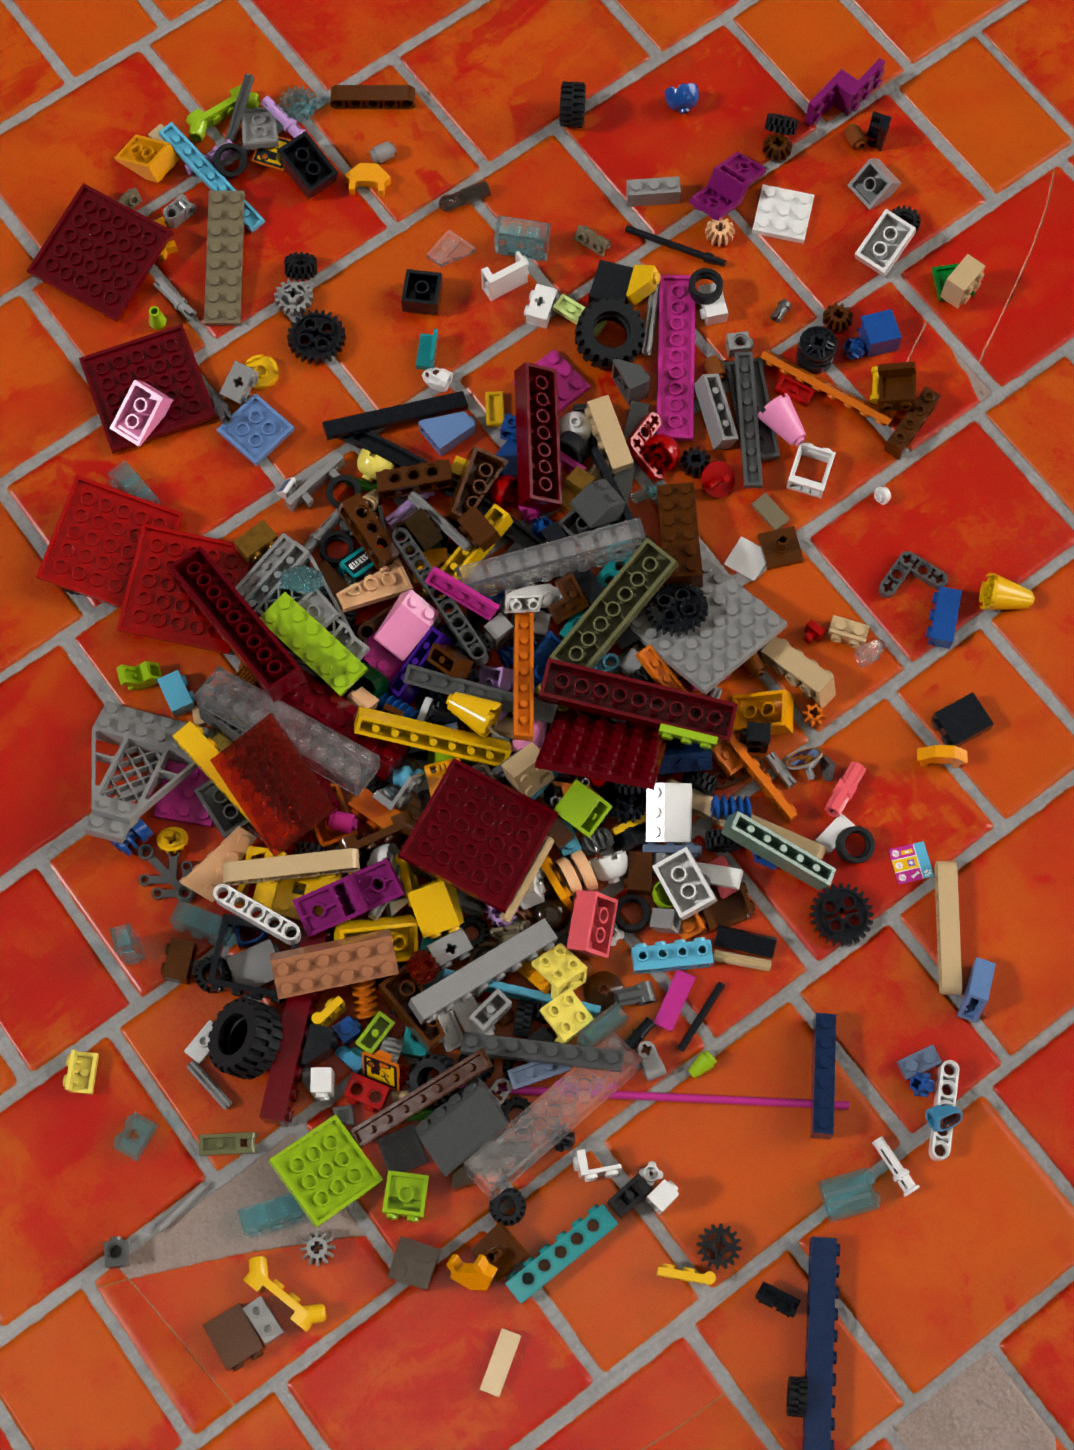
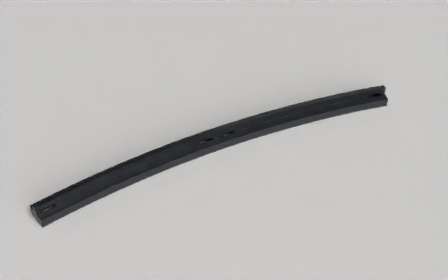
M370 431L337 438L357 448L366 449L371 454L384 458L398 468L401 466H413L423 462L430 463ZM453 477L454 488L438 491L452 499L459 480ZM483 497L479 503L481 505H478L476 508L485 516L494 504ZM511 516L514 522L503 535L513 543L516 541L549 567V574L556 580L568 574V571L554 551Z

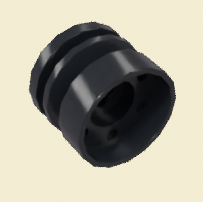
M813 326L806 329L800 336L796 351L798 366L816 375L827 371L833 363L837 349V339L834 333L823 326Z

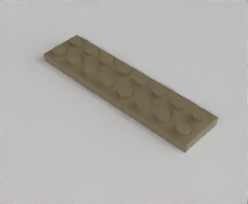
M209 191L204 309L205 326H241L245 214L244 191Z

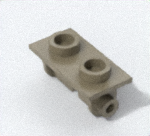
M136 187L131 190L128 189L126 193L120 196L119 200L116 199V201L131 209L143 201Z
M578 225L574 239L601 257H604L606 249L608 250L612 245L610 240L605 239L601 235L596 236L597 233L588 228L587 225Z
M530 921L511 923L503 927L493 926L489 929L488 933L490 937L494 938V942L500 945L529 928Z

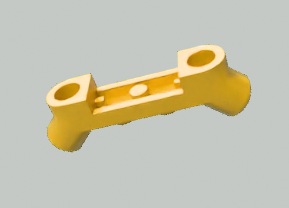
M256 1256L249 1259V1273L244 1277L243 1281L258 1293H261L264 1287H266L295 1312L290 1319L303 1330L308 1332L313 1324L322 1323L326 1320L324 1304L318 1303L302 1306L299 1303L301 1299L292 1291L290 1294L286 1293L283 1290L285 1286L276 1278L273 1281L269 1279L267 1258L265 1256Z

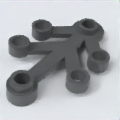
M142 844L137 850L138 856L143 861H149L162 876L142 874L138 879L141 886L171 884L175 888L174 890H162L157 887L152 890V897L155 900L177 898L181 903H190L195 898V892L177 880V861L181 855L180 851L177 850V855L174 857L171 856L173 851L168 853V870L154 856L153 848L149 844ZM145 851H150L148 856H143ZM184 861L181 864L183 877H186L194 868L190 861ZM186 864H190L189 870L184 869ZM147 877L148 882L142 883V879ZM157 891H161L159 897H155ZM188 891L189 895L187 897H183V892Z

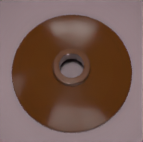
M596 972L585 983L584 997L587 1003L601 1006L600 1011L611 1010L617 1006L614 1000V991L623 988L622 982L611 972ZM605 986L607 987L608 991L606 993H602L600 991V988Z

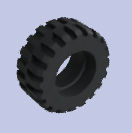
M603 297L598 299L597 303L591 302L588 308H584L575 329V344L578 345L577 350L579 354H583V359L586 362L588 360L592 362L591 366H601L600 370L605 371L608 367L612 371L614 359L632 363L635 357L638 356L645 340L646 329L643 328L644 320L639 318L640 312L638 310L634 311V305L630 302L627 305L624 303V299L619 298V301H616L614 297H609L605 301ZM605 320L618 323L626 332L627 338L625 343L615 348L601 345L593 334L595 325Z
M246 997L231 1001V1004H226L223 1007V1011H219L216 1021H213V1028L208 1036L210 1038V1042H208L210 1052L208 1053L215 1068L220 1072L248 1080L264 1074V1071L271 1067V1063L275 1062L276 1054L281 1049L280 1042L283 1040V1034L281 1033L283 1025L276 1010L267 1004Z

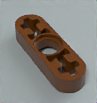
M753 756L754 758L757 759V761H758L759 764H760L759 767H760V769L763 771V769H764V761H763V759L760 758V757H758V756ZM741 768L743 771L741 778H736L732 775L730 779L728 778L724 781V785L718 783L716 790H725L750 779L751 776L747 774L744 768ZM721 770L716 772L713 778L718 779L720 777L724 779L727 775Z

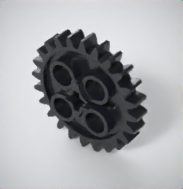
M315 309L313 314L310 310H308V315L301 313V319L295 317L296 323L291 322L292 328H288L289 334L287 339L288 346L291 347V353H295L296 358L301 356V362L307 359L309 365L312 361H315V364L318 365L319 361L325 364V359L331 362L332 355L338 357L337 351L342 352L341 346H345L344 340L346 335L345 328L342 327V321H338L337 316L332 318L331 312L325 315V310H322L320 314Z
M684 581L680 585L674 582L673 586L666 583V588L661 586L660 591H657L647 603L646 614L648 621L651 622V627L656 626L657 632L662 629L663 635L670 632V637L674 633H677L678 637H680L681 632L688 635V630L695 632V626L701 627V622H705V616H708V602L706 596H703V591H698L697 586L692 588L691 583L684 586ZM671 597H674L677 609L680 612L683 621H680L677 609L674 606L673 599Z
M839 883L838 888L831 884L830 890L827 887L823 889L824 894L820 891L817 893L819 899L814 898L812 900L816 905L810 906L809 909L814 912H811L809 917L814 918L810 922V925H816L813 931L821 932L818 937L819 939L825 936V943L833 940V946L840 942V946L843 947L845 942H847L850 947L853 942L852 940L859 943V937L863 939L866 937L864 931L869 932L871 930L867 925L873 924V921L869 918L873 917L874 913L868 912L873 906L866 905L869 898H862L864 892L856 893L858 887L850 890V884L846 888H843L842 883ZM843 900H850L853 906L846 907ZM826 904L832 905L833 908H834V911H833V912H828V911H826L825 908H824V905H826ZM852 910H858L857 913H849ZM839 911L841 914H846L843 919L842 916H837ZM825 917H834L830 920H825ZM849 919H857L858 925H851ZM837 923L840 930H832L830 924Z

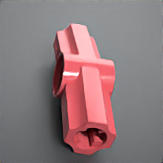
M852 761L844 776L839 779L832 792L833 795L824 809L828 815L839 817L847 802H850L858 788V783L866 771V768L860 763Z

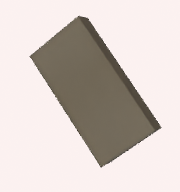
M764 493L751 504L753 509L773 530L782 528L790 521L789 517L767 493Z

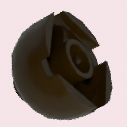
M554 894L544 895L545 902L533 906L530 910L533 925L545 918L553 931H562L568 924L570 911L563 904L559 896Z

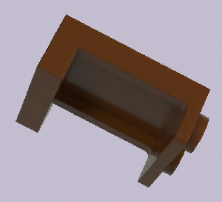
M915 361L879 364V399L877 400L879 411L891 412L895 410L908 411L910 409H917V370Z
M745 882L740 883V890L724 899L720 897L717 888L712 890L718 901L700 911V914L703 915L707 925L705 926L709 934L716 932L718 925L729 927L753 918L756 909L753 901L747 897L748 889Z
M242 1303L236 1304L203 1325L226 1370H233L234 1372L244 1367V1362L249 1358L253 1361L262 1356V1350L266 1349L244 1312Z

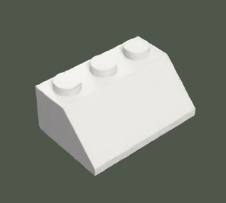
M656 783L654 790L647 789L646 842H691L692 784Z

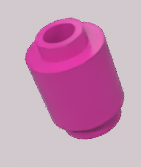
M518 504L525 522L532 524L536 518L540 519L542 515L540 510L521 507Z
M341 811L331 812L328 827L336 831L352 834L353 830H357L359 819H356L355 814Z

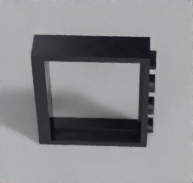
M223 914L207 980L209 988L218 993H223V990L230 991L231 995L242 997L243 994L251 995L250 998L255 1000L267 998L271 999L270 1002L282 1004V1001L286 1002L287 998L278 1000L276 990L216 979L228 927L269 934L239 916ZM270 923L269 926H270L271 928H275V927H277L279 924ZM291 930L286 936L292 938L297 932ZM299 943L292 945L291 949L299 948Z

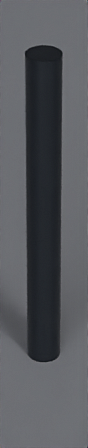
M718 982L677 1046L679 1051L684 1052L724 989L725 985Z

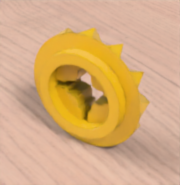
M179 827L166 828L159 833L157 845L161 851L165 850L167 854L170 851L176 854L177 850H183L184 846L188 845V834ZM176 837V841L170 844V841Z

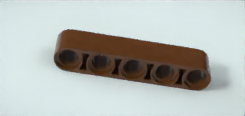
M334 85L331 87L330 105L335 109H412L415 107V88L410 85Z

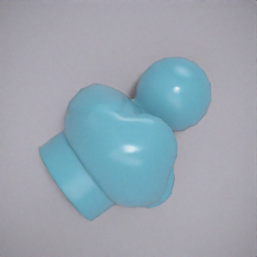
M403 766L393 771V783L402 787L409 776L418 773L424 775L421 779L424 781L426 773L420 768L413 772L409 766Z

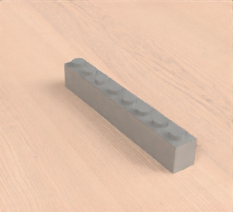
M544 918L410 999L408 1005L421 1025L425 1022L430 1024L438 1018V1014L443 1011L445 1014L455 1008L456 1003L468 1001L472 998L471 994L476 991L479 993L483 992L492 981L496 983L506 977L505 974L512 971L513 973L517 971L525 961L532 962L543 950L547 952L555 947L554 944L558 937Z

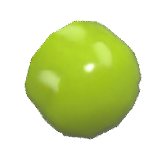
M658 881L652 889L654 903L663 909L674 908L664 887Z

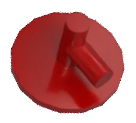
M722 461L709 463L701 473L702 488L711 497L721 498L727 496L735 486V474L731 466Z

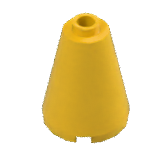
M988 573L986 577H989L987 582H982L979 602L983 603V606H980L983 610L1028 609L1034 604L1035 596L1031 590L995 573Z
M460 692L451 693L446 700L447 709L482 738H486L491 733L488 729L492 725L495 726L502 710V703Z

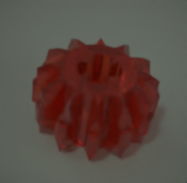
M424 949L417 950L406 961V971L410 973L409 977L414 978L415 983L420 982L421 985L429 984L440 973L438 968L440 964L436 962V957L431 955V951L427 953Z

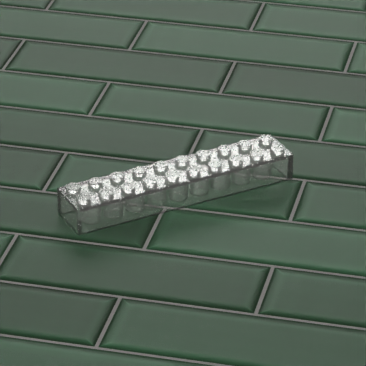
M639 517L463 565L455 569L460 582L484 596L493 597L507 589L514 591L517 587L532 586L539 581L548 582L554 577H563L570 572H584L594 566L603 567L609 562H621L636 552L645 541L646 536Z
M220 666L216 668L195 693L199 707L356 796L361 794L380 769L379 755L283 701L277 700L273 702L265 691Z
M615 1032L598 1045L597 1048L623 1050L622 1073L573 1067L464 1162V1172L491 1200L496 1198L641 1070L643 1059Z

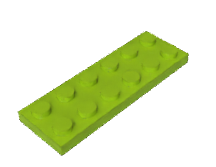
M286 592L259 617L282 643L340 697L368 670L358 658Z

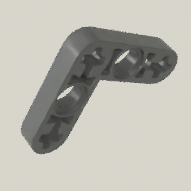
M905 551L898 557L882 580L878 592L883 598H891L909 573L938 590L939 586H946L948 576L945 572L913 552ZM908 557L910 558V562L906 564L904 563V560ZM917 562L915 569H913V565ZM924 566L927 568L928 573L920 574L918 568ZM900 571L902 578H894L892 572ZM931 572H933V576L931 577V579H929L928 577L930 576ZM940 577L942 578V581L938 584L936 583V579ZM891 581L893 584L890 590L885 592L884 589L889 585Z

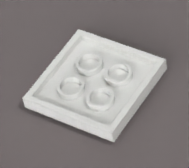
M763 184L752 233L804 244L814 195Z

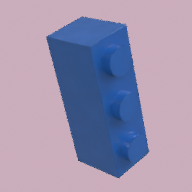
M939 586L937 592H933L931 603H934V608L930 609L928 620H931V626L927 627L925 635L928 638V645L950 649L954 640L962 590Z

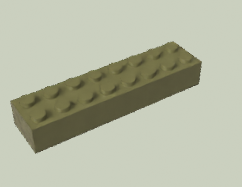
M646 538L549 657L594 669L679 566L678 562L649 538Z

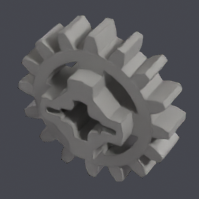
M294 278L293 282L287 279L286 284L281 282V287H276L277 293H274L275 304L278 306L279 311H284V315L290 312L291 317L294 316V313L301 316V311L306 313V307H312L311 302L314 301L313 291L308 283L304 285V281L297 282Z

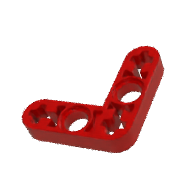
M655 412L649 413L642 418L626 439V443L631 456L648 477L653 481H658L665 477L666 469L646 444L661 425V418ZM641 428L646 433L645 437H643L641 434ZM643 454L647 455L648 462L644 461Z

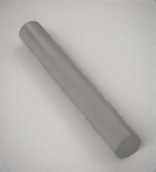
M201 1182L156 1226L157 1229L163 1232L207 1187Z

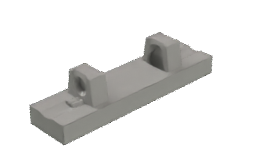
M340 453L336 454L285 499L286 507L291 512L302 503L310 508L314 504V499L311 495L329 479L332 480L340 475L338 471L345 466L344 457Z

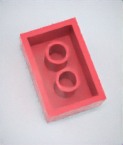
M577 890L566 949L588 957L608 959L619 900L596 891Z

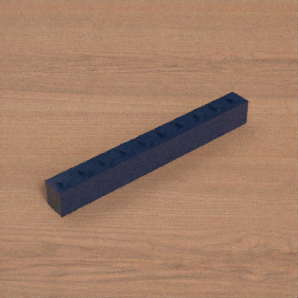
M811 1237L809 1240L805 1378L808 1380V1401L806 1416L803 1418L802 1450H834V1440H831V1431L835 1429V1418L831 1417L832 1408L835 1409L836 1397L832 1395V1386H836V1373H833V1364L837 1363V1352L834 1351V1343H837L838 1331L834 1329V1321H838V1308H835V1299L839 1298V1287L836 1286V1278H839L840 1266L836 1265V1256H840V1244H837V1238Z

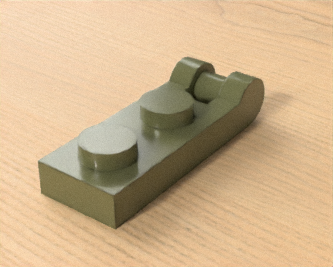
M257 1132L199 1135V1156L257 1154V1147H255ZM241 1140H247V1147H241Z

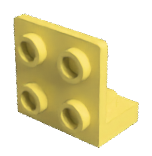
M562 943L551 948L531 963L552 985L550 996L552 999H555L567 989L575 990L586 982L588 967L569 949H566Z
M571 988L540 1009L541 1014L558 1036L554 1043L565 1044L595 1020Z

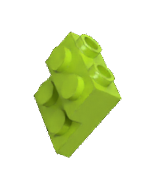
M388 1170L382 1213L386 1215L387 1219L398 1220L400 1216L407 1217L408 1222L418 1223L419 1219L424 1220L429 1175Z

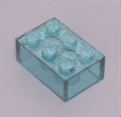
M498 215L494 232L495 253L515 256V252L519 251L526 258L536 261H547L551 244V224Z

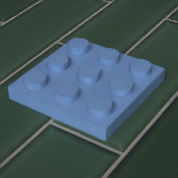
M256 393L231 415L232 422L230 424L225 421L226 425L222 424L217 428V433L255 466L260 464L295 431L292 424Z

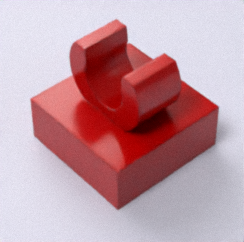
M810 619L806 624L804 630L806 635L803 640L808 644L814 639L820 642L826 630Z

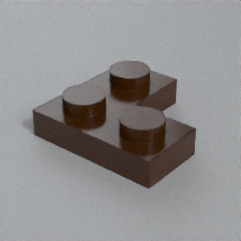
M572 572L554 581L563 597L547 607L555 624L561 623L590 606Z

